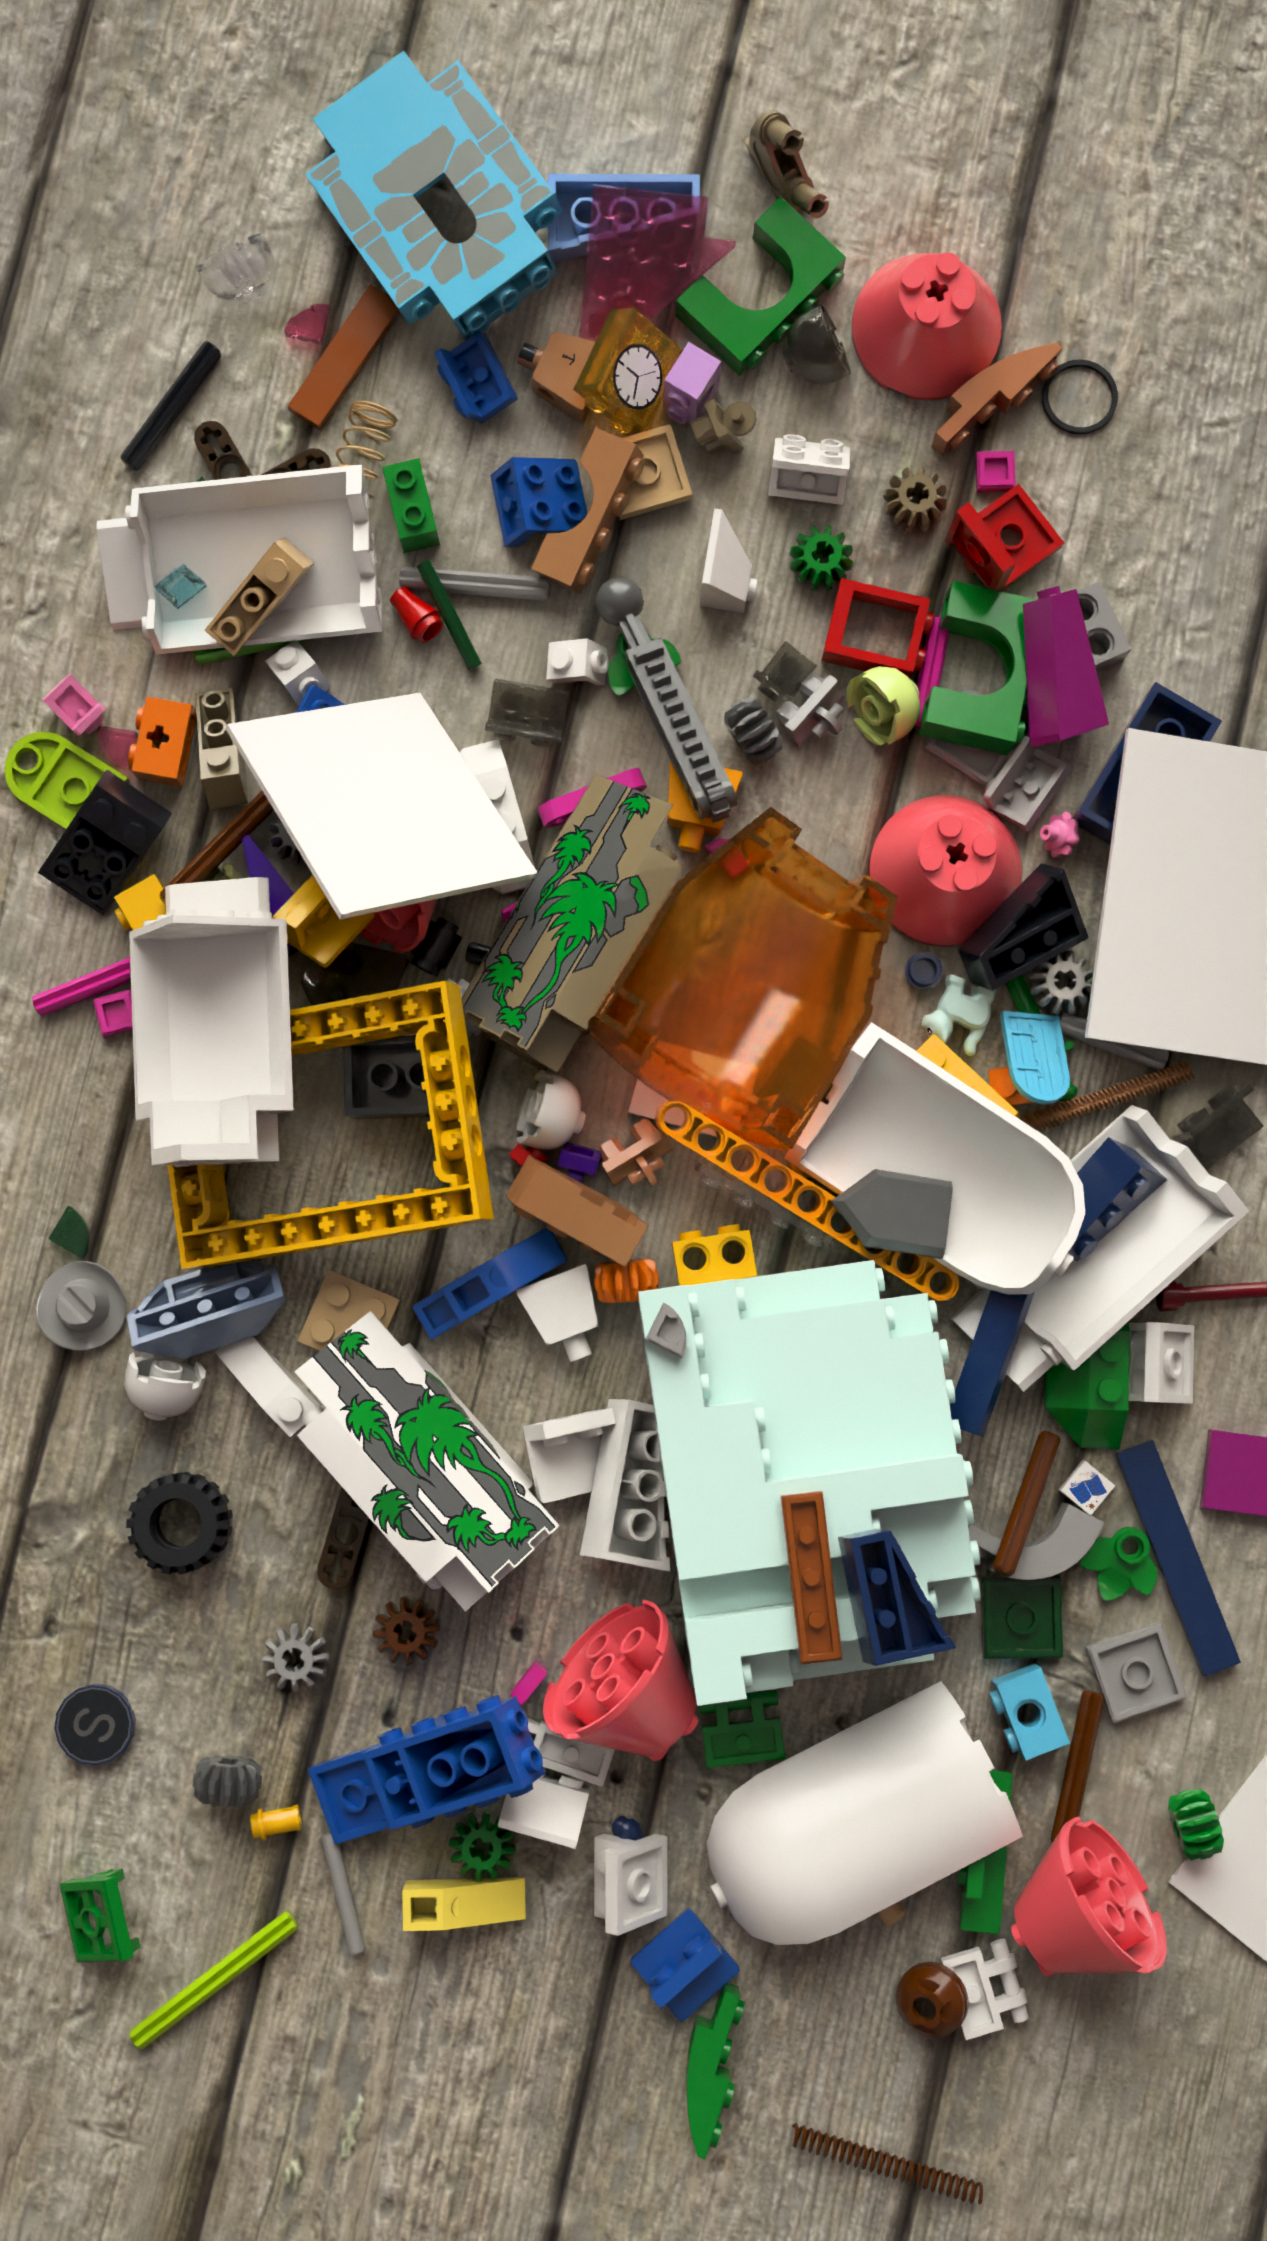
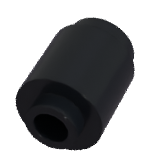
M438 917L436 923L430 921L425 938L411 952L414 954V957L410 963L438 977L441 970L446 971L462 940V937L456 934L459 927L441 917Z

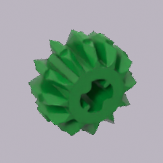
M813 525L810 527L809 536L800 533L796 539L798 546H792L789 555L795 559L790 563V570L800 572L797 579L799 584H803L810 579L812 581V591H816L819 583L822 582L827 591L832 590L834 580L840 583L841 578L846 579L845 571L852 570L854 562L848 558L853 552L852 545H842L845 540L844 532L837 534L835 537L831 536L832 527L830 525L826 526L824 534H820L818 528ZM822 553L823 559L828 556L827 563H819L820 558L815 561V555Z
M1189 1789L1179 1792L1178 1795L1171 1796L1168 1803V1811L1173 1832L1182 1853L1191 1861L1199 1858L1201 1860L1211 1858L1214 1854L1221 1853L1224 1838L1219 1816L1215 1811V1806L1211 1802L1210 1796L1202 1789L1193 1791Z
M485 1810L482 1815V1821L478 1823L476 1816L471 1812L467 1815L469 1827L463 1823H456L454 1830L460 1837L450 1838L448 1845L454 1849H459L451 1855L452 1863L465 1861L460 1870L461 1875H467L471 1868L476 1869L475 1881L480 1882L484 1870L487 1869L489 1876L494 1880L498 1878L496 1864L506 1870L511 1866L510 1860L505 1855L515 1854L516 1845L506 1841L513 1838L515 1833L507 1829L500 1832L501 1828L497 1827L500 1816L494 1824L489 1823L490 1811ZM477 1838H481L484 1843H492L487 1854H484L482 1849L474 1850Z

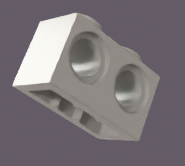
M1100 581L1078 590L1080 606L1088 614V620L1084 622L1089 642H1098L1104 649V654L1102 655L1092 653L1097 672L1123 661L1132 649Z

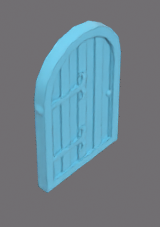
M1002 1011L1000 1020L1009 1075L1013 1086L1023 1097L1031 1102L1042 1105L1057 1102L1065 1095L1070 1085V1074L1059 1016Z

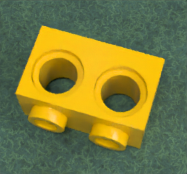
M740 1224L717 1227L718 1235L702 1237L701 1230L678 1234L679 1241L672 1242L678 1286L756 1277L757 1271L750 1230L741 1231ZM736 1242L742 1247L744 1254L739 1263L730 1264L723 1259L722 1248L724 1244ZM690 1248L700 1249L705 1255V1264L699 1270H691L683 1262V1255Z

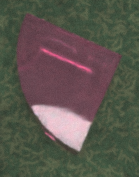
M314 304L310 306L311 308L305 309L290 318L284 330L285 337L322 345L331 311L330 305Z
M100 725L98 727V739L106 756L118 767L131 771L132 767L128 766V755L131 745L137 744L138 733L136 731Z

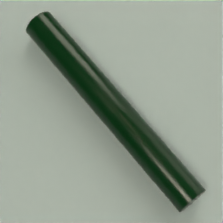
M427 560L416 567L468 670L481 665L482 662L431 561Z

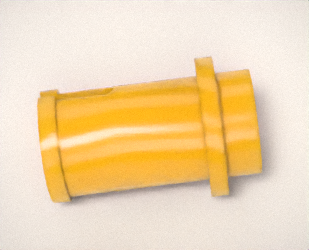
M299 1805L266 1812L263 1811V1808H260L257 1813L250 1815L253 1838L261 1837L262 1841L267 1840L269 1835L296 1830L302 1831Z

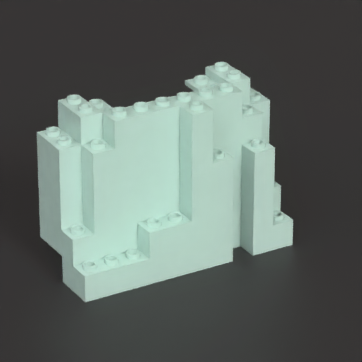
M874 1260L638 1292L643 1340L682 1601L681 1607L697 1706L747 1699L746 1693L791 1687L794 1680L934 1660V1653L878 1666L862 1661L838 1541L840 1536L873 1529L891 1530L917 1577L915 1579L925 1597L933 1605L937 1618L976 1613L975 1602L981 1601L977 1577L972 1578V1576H976L974 1565H980L978 1544L976 1540L970 1541L968 1525L974 1524L971 1501L964 1500V1497L969 1496L967 1486H973V1473L970 1462H965L963 1456L956 1451V1444L962 1442L961 1430L958 1419L952 1420L949 1404L955 1403V1391L952 1379H945L943 1364L949 1363L946 1339L940 1340L939 1333L933 1332L932 1324L938 1323L935 1300H928L927 1293L880 1299L879 1292L885 1291V1281L882 1268H875ZM663 1302L673 1308L683 1322L686 1331V1349L682 1358L645 1340ZM823 1491L843 1660L800 1664L780 1495Z

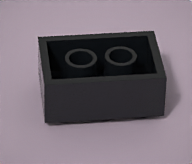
M416 1035L399 1036L344 1046V1108L346 1117L353 1119L430 1117L427 1093L422 1090L421 1082H425L421 1052L416 1051Z

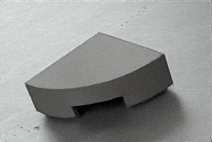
M663 1302L645 1340L682 1358L686 1349V1331L683 1322L676 1311Z

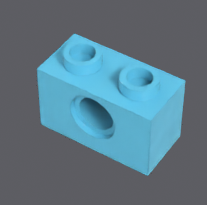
M1033 1663L991 1680L995 1690L989 1692V1696L997 1715L1003 1713L1005 1715L1009 1728L1003 1730L1012 1753L1018 1751L1020 1756L1025 1760H1029L1070 1744L1041 1667ZM1025 1703H1033L1036 1708L1034 1718L1029 1722H1019L1017 1712L1020 1706Z

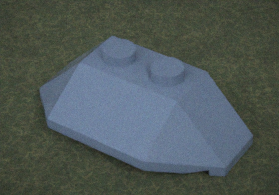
M250 1260L202 1268L163 1281L142 1301L137 1309H133L126 1315L134 1351L186 1359L259 1335L286 1301L278 1267Z

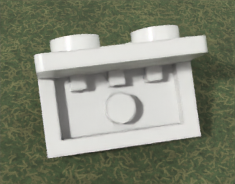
M793 434L784 435L783 438H775L768 495L843 505L846 481L850 468V448L843 446L842 442L832 439L821 440V443L806 442V438Z

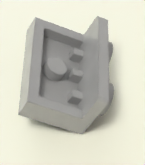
M1025 736L1019 745L1014 746L1010 750L1006 764L999 774L989 780L983 798L988 808L1001 819L1029 832L1065 781L1071 769L1067 763L1037 749L1036 746L1031 747L1030 738Z

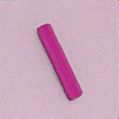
M942 617L933 618L930 633L926 635L924 646L926 652L917 683L920 699V716L914 725L915 727H920L924 701L932 686L940 687L950 634L948 629H940Z
M130 957L34 995L32 1001L36 1012L40 1016H45L130 982Z

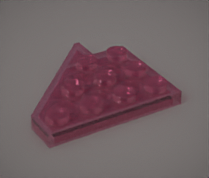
M593 184L579 338L612 346V348L619 347L735 248L736 241L733 239L704 236L708 207L707 196Z

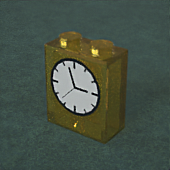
M635 308L611 309L573 390L585 399L584 404L588 408L602 413L611 420L610 425L615 430L625 434H630L631 431H648L664 397V380L683 350Z

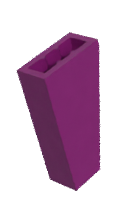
M1059 586L1037 592L1038 600L1023 604L1031 747L1062 741L1109 725L1077 589L1061 593Z

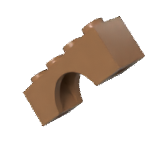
M595 427L579 462L592 480L594 495L591 508L582 522L574 528L561 533L546 534L531 567L540 577L547 578L549 581L578 594L581 593L584 586L587 587L591 583L596 570L594 563L600 551L603 552L607 548L612 536L610 528L615 517H619L625 510L628 501L626 493L632 480L636 481L640 477L644 467V454L636 444Z

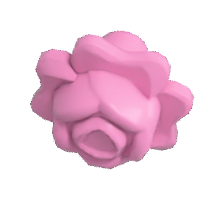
M1063 812L1059 816L1052 815L1049 819L1050 825H1044L1040 830V837L1045 840L1044 848L1047 851H1051L1053 858H1058L1062 854L1070 855L1073 847L1078 844L1080 839L1078 821L1071 819L1069 812Z

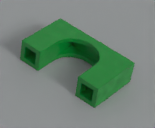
M781 196L754 222L753 239L784 268L789 277L791 288L779 303L762 310L742 308L730 301L704 275H701L676 300L675 316L739 376L748 367L751 370L755 369L767 354L765 350L774 341L777 344L781 343L793 328L791 324L800 315L803 318L807 317L819 302L817 298L826 289L829 292L833 291L845 276L843 269L846 256Z
M952 581L944 598L940 629H948L952 634L974 638L991 646L1003 661L1006 673L1005 684L1000 690L988 695H970L932 686L924 701L918 735L1002 755H1008L1015 743H1021L1025 722L1020 721L1022 708L1026 709L1028 707L1023 604L1035 599Z

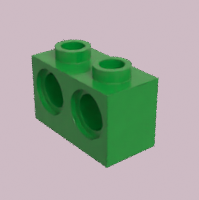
M417 458L383 466L382 469L403 553L440 545L420 459Z

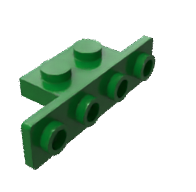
M1001 1770L989 1771L996 1786L1001 1792H1006L1010 1801L1012 1788L1011 1772ZM1007 1845L957 1871V1885H963L960 1928L962 1930L998 1934L1000 1932Z

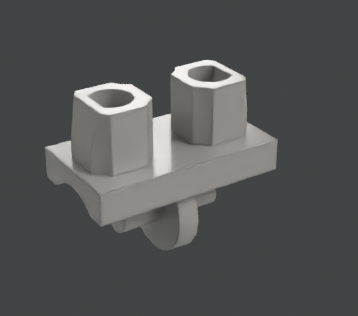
M810 673L799 688L801 695L807 701L799 708L788 700L776 711L777 719L787 730L791 742L799 748L803 746L812 734L820 738L826 730L834 735H838L843 729L837 718L844 711L843 707L839 705L844 699V695L838 688L839 681L831 675L824 680Z

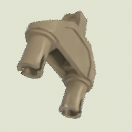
M775 109L769 110L754 123L750 136L744 141L748 152L756 161L761 175L777 198L781 196L795 210H803L812 218H820L828 210L829 201L825 200L827 197L814 189L812 179L808 176L800 157L799 151L804 142V138L800 136L802 133L790 126L785 115Z

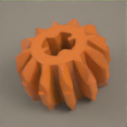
M649 1258L630 1259L626 1267L616 1261L599 1263L595 1267V1277H593L597 1298L603 1303L639 1301L638 1292L658 1289V1284H660L659 1272L656 1269L655 1261Z

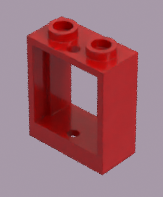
M841 578L821 661L861 671H867L878 666L896 668L911 679L914 670L921 671L926 649L919 648L922 634L929 635L934 618V613L928 612L930 599ZM852 598L916 613L905 660L841 645Z

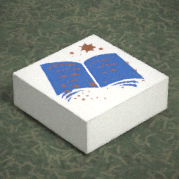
M1082 1460L1058 1490L1085 1513L1092 1515L1115 1485L1088 1462Z

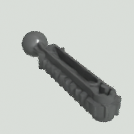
M624 577L609 579L602 584L596 595L595 603L598 614L606 623L619 626L629 649L625 652L624 663L699 819L710 818L712 823L730 817L729 812L731 808L737 805L735 790L662 638L651 641L639 617L644 605L641 589L634 581Z

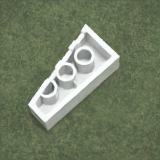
M609 1399L607 1409L613 1408L616 1424L603 1427L580 1555L670 1572V1557H666L665 1538H669L668 1521H665L664 1497L667 1496L665 1482L663 1481V1468L654 1405L633 1400Z

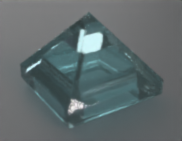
M183 563L172 569L154 587L157 592L179 609L207 587V585Z

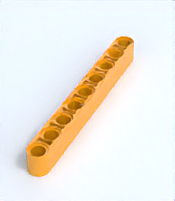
M667 1101L657 1109L655 1123L662 1133L869 1261L874 1260L877 1266L919 1292L927 1293L928 1297L937 1301H946L957 1293L959 1288L957 1274L934 1258L912 1254L914 1260L912 1267L905 1272H900L897 1267V1259L901 1252L883 1249L868 1252L855 1235L856 1232L849 1223L845 1229L834 1231L831 1226V1218L838 1211L831 1201L836 1198L835 1196L690 1106L679 1101ZM677 1107L684 1114V1122L680 1128L670 1130L665 1125L664 1116L669 1109ZM706 1128L713 1129L717 1135L716 1145L709 1150H703L698 1144V1135ZM745 1149L750 1155V1163L745 1169L737 1171L731 1164V1157L735 1151ZM778 1169L783 1176V1183L779 1189L769 1191L764 1184L765 1176L769 1171ZM811 1190L816 1197L815 1205L808 1211H802L798 1206V1197L803 1191ZM943 1272L946 1277L945 1286L942 1290L933 1292L930 1288V1279L935 1273Z

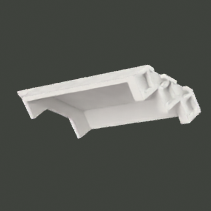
M362 465L132 489L131 505L126 506L125 509L126 518L97 521L96 528L110 623L113 630L142 627L144 638L151 640L156 655L224 648L204 630L275 541L286 538L312 560L314 565L245 645L382 632L381 588H378L375 539L374 532L371 533L368 508H371L370 498Z
M1131 1105L1070 1160L1077 1173L1103 1142L1110 1137L1135 1149L1167 1180L1101 1239L1091 1254L1078 1261L1072 1260L1061 1277L1053 1274L1045 1286L1035 1291L1006 1375L1023 1392L1054 1364L1057 1366L1063 1363L1072 1370L1077 1369L1249 1212L1230 1185L1223 1180L1209 1175L1187 1146L1170 1140L1147 1110ZM975 1283L973 1284L979 1291L949 1317L972 1341L991 1291Z

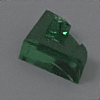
M68 1205L48 1239L84 1259L89 1248V1229L82 1215L72 1206Z

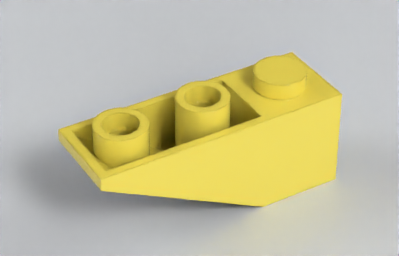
M525 1877L496 1878L494 1880L492 1878H482L480 1882L475 1881V1878L406 1880L402 1890L403 1931L449 1930L526 1919Z

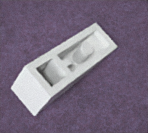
M255 1336L222 1346L215 1352L262 1409L290 1438L297 1436L306 1427L302 1420L320 1404Z

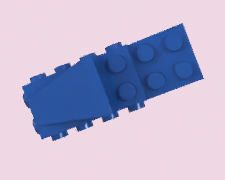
M495 1695L476 1704L477 1709L470 1712L467 1711L466 1706H462L441 1714L435 1719L429 1717L420 1720L410 1726L412 1731L406 1733L402 1732L401 1727L392 1729L378 1736L379 1744L315 1764L307 1770L334 1843L339 1844L387 1828L393 1830L411 1824L412 1829L432 1822L435 1820V1816L441 1814L444 1815L445 1819L466 1811L467 1806L476 1804L477 1808H483L499 1801V1796L510 1794L511 1798H515L534 1789L532 1783L543 1776L545 1772L542 1766L541 1753L534 1745L528 1729L527 1716L524 1710L520 1708L517 1697L501 1701L499 1695Z

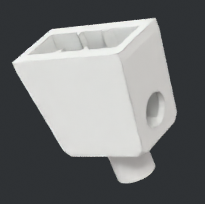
M586 1264L516 1290L520 1301L547 1346L563 1341L570 1362L592 1354L584 1332L597 1328L599 1325Z

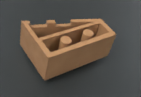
M528 1155L506 1194V1197L516 1205L513 1211L531 1222H534L537 1217L548 1223L546 1228L564 1239L569 1235L578 1240V1245L595 1255L601 1253L626 1267L649 1226L626 1206Z

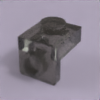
M785 641L764 670H757L753 677L761 682L757 689L772 701L776 702L778 698L791 701L799 691L801 683L818 665L789 642Z

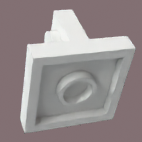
M1161 1322L1129 1323V1401L1193 1404L1194 1326Z
M608 1834L594 1837V1916L605 1919V1933L619 1936L667 1916V1836L652 1834L636 1841L621 1839Z

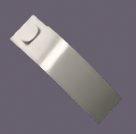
M1062 1502L1048 1530L1036 1540L1024 1544L1015 1573L1009 1578L1020 1580L1043 1579L1067 1570L1089 1551L1097 1539L1104 1522L1070 1504ZM971 1524L968 1525L970 1541H977L980 1556L986 1558L988 1552L992 1553L986 1568L993 1571L992 1566L1001 1540Z

